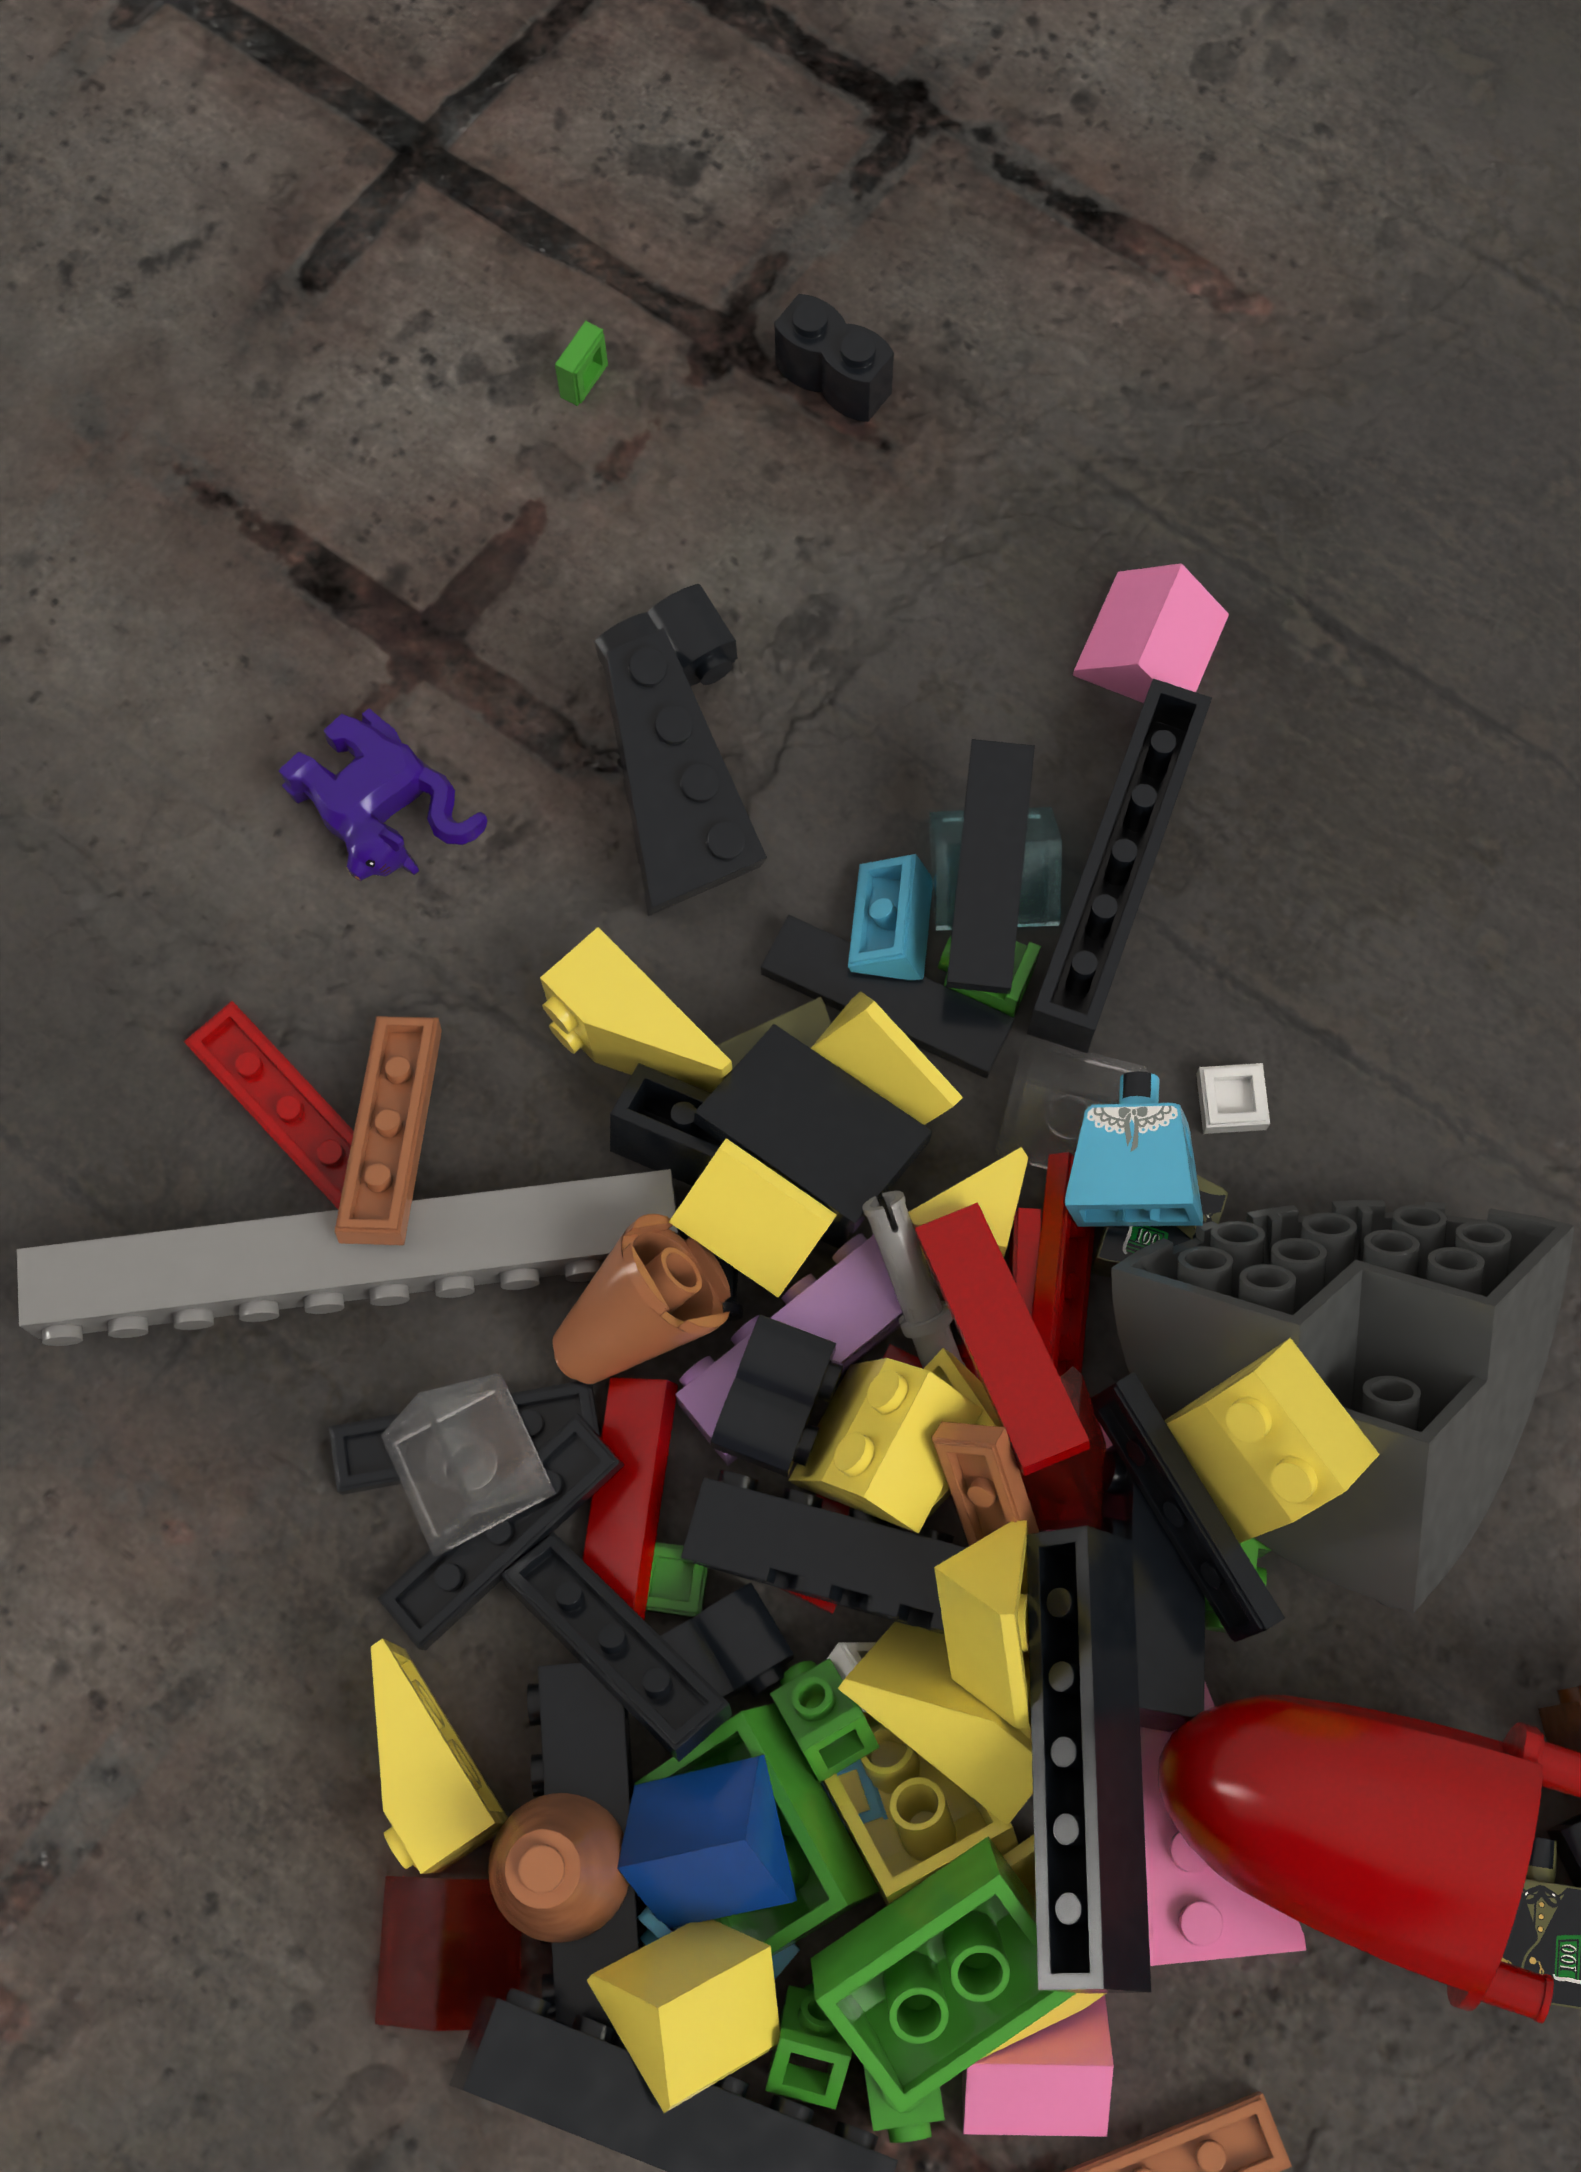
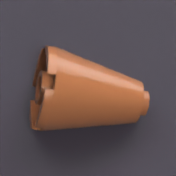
M646 1214L639 1217L625 1230L555 1332L552 1344L555 1361L560 1370L571 1379L585 1384H595L715 1331L728 1319L730 1311L723 1313V1302L731 1297L727 1277L714 1254L691 1237L684 1240L677 1233L670 1230L669 1228L673 1225L669 1223L671 1218L667 1216Z
M569 1793L540 1796L515 1810L501 1826L495 1837L490 1852L488 1868L493 1898L509 1923L525 1935L551 1943L579 1940L606 1925L619 1910L630 1885L617 1869L624 1833L615 1817L597 1802Z

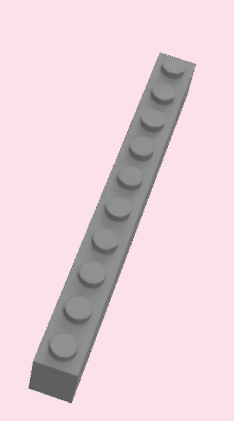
M671 1169L414 1200L411 1204L404 1245L341 1244L338 1242L334 1232L339 1210L21 1248L17 1249L19 1326L36 1338L42 1339V1344L67 1346L82 1342L83 1334L101 1331H108V1336L114 1338H132L146 1335L150 1325L173 1323L174 1328L180 1330H196L213 1326L215 1317L239 1315V1320L245 1322H261L278 1318L280 1309L304 1307L306 1313L326 1314L343 1310L345 1308V1301L369 1298L372 1305L391 1306L408 1302L410 1300V1293L435 1290L437 1297L456 1298L473 1294L475 1292V1285L499 1282L502 1289L521 1290L539 1285L540 1277L564 1274L566 1280L570 1282L591 1281L625 1230L639 1217L646 1214H660L672 1218L677 1210ZM675 1226L669 1228L680 1236L678 1228Z

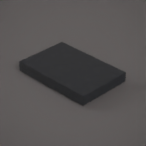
M775 1024L772 1025L694 1113V1123L722 1143L727 1138L837 1214L834 1221L852 1234L867 1217L862 1209L863 1204L874 1196L880 1202L883 1198L882 1193L888 1192L928 1145L932 1135V1130Z

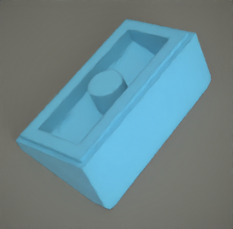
M917 854L859 864L848 968L851 972L903 980H922L924 978L933 879Z

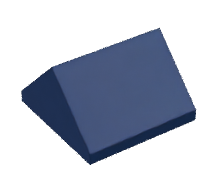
M765 1754L634 1785L617 1869L656 1919L662 1921L669 1928L683 1926L690 1922H702L797 1901Z

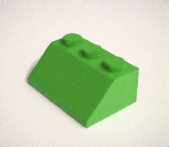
M775 1703L739 1712L719 1726L680 1762L672 1757L635 1782V1785L765 1754L797 1901L713 1920L770 1945L772 1956L826 1926L880 1891Z
M989 1836L810 1958L815 2001L900 2114L1076 1994L1038 1990L1036 1903Z

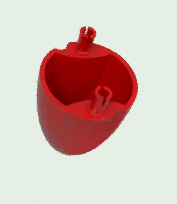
M1259 1695L1225 1702L1202 1711L1195 1717L1187 1720L1172 1733L1159 1757L1158 1787L1164 1805L1173 1824L1188 1845L1223 1879L1242 1892L1336 1940L1386 1962L1446 1984L1448 2000L1453 2007L1465 2011H1473L1483 2002L1532 2018L1535 2022L1544 2023L1551 2006L1554 1978L1551 1975L1538 1974L1502 1962L1501 1960L1510 1937L1526 1880L1536 1832L1542 1787L1581 1798L1580 1752L1544 1741V1734L1537 1727L1522 1722L1516 1723L1502 1742L1425 1720L1342 1703L1286 1695Z

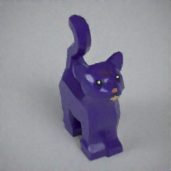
M370 708L362 713V721L341 713L323 730L328 744L337 753L349 751L355 756V759L338 774L335 775L320 765L315 759L299 751L278 770L285 781L282 786L297 804L307 799L312 800L327 829L346 843L348 851L346 868L359 881L372 875L386 877L400 867L413 875L420 871L418 865L405 848L403 836L397 830L384 824V822L417 799L423 792L431 796L427 820L434 836L447 844L464 845L476 840L485 831L488 822L486 815L482 812L476 813L463 822L453 820L452 811L455 802V789L447 777L430 768L419 759L407 744L401 742L395 729Z

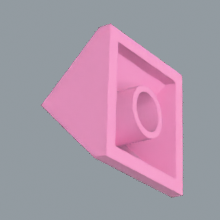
M1182 563L1120 571L1114 579L1074 669L1073 676L1142 703L1145 702L1153 678L1196 692L1229 613Z
M1105 1995L1085 2009L978 2060L962 2071L963 2134L1107 2137L1114 2064Z

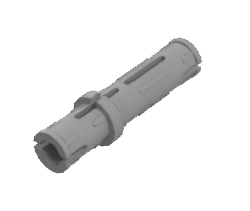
M901 1191L882 1193L890 1215L889 1220L884 1207L879 1205L876 1196L870 1198L863 1204L862 1209L870 1223L903 1312L899 1318L902 1332L905 1337L912 1338L922 1368L924 1369L942 1348L952 1353L966 1367L965 1363L962 1362L949 1327L953 1317L946 1302L940 1301L934 1281L905 1204L904 1193Z

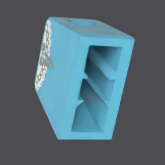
M1139 1071L1125 1073L1120 1076L1119 1104H1095L1087 1107L1085 1110L1065 1195V1206L1078 1227L1203 1226V1212L1189 1124L1181 1105L1176 1103H1159L1160 1079L1157 1075Z

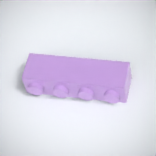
M861 1233L850 1239L832 1257L836 1263L833 1268L818 1280L812 1274H809L795 1283L782 1297L786 1305L770 1317L776 1321L835 1342L836 1351L832 1360L844 1364L841 1374L849 1368L850 1364H854L900 1326L899 1318L903 1314L874 1235L866 1239ZM759 1315L749 1320L732 1336L731 1341L735 1345L716 1362L710 1356L701 1359L687 1370L679 1380L683 1388L675 1394L678 1405L709 1443ZM714 1449L727 1466L737 1459L734 1456Z

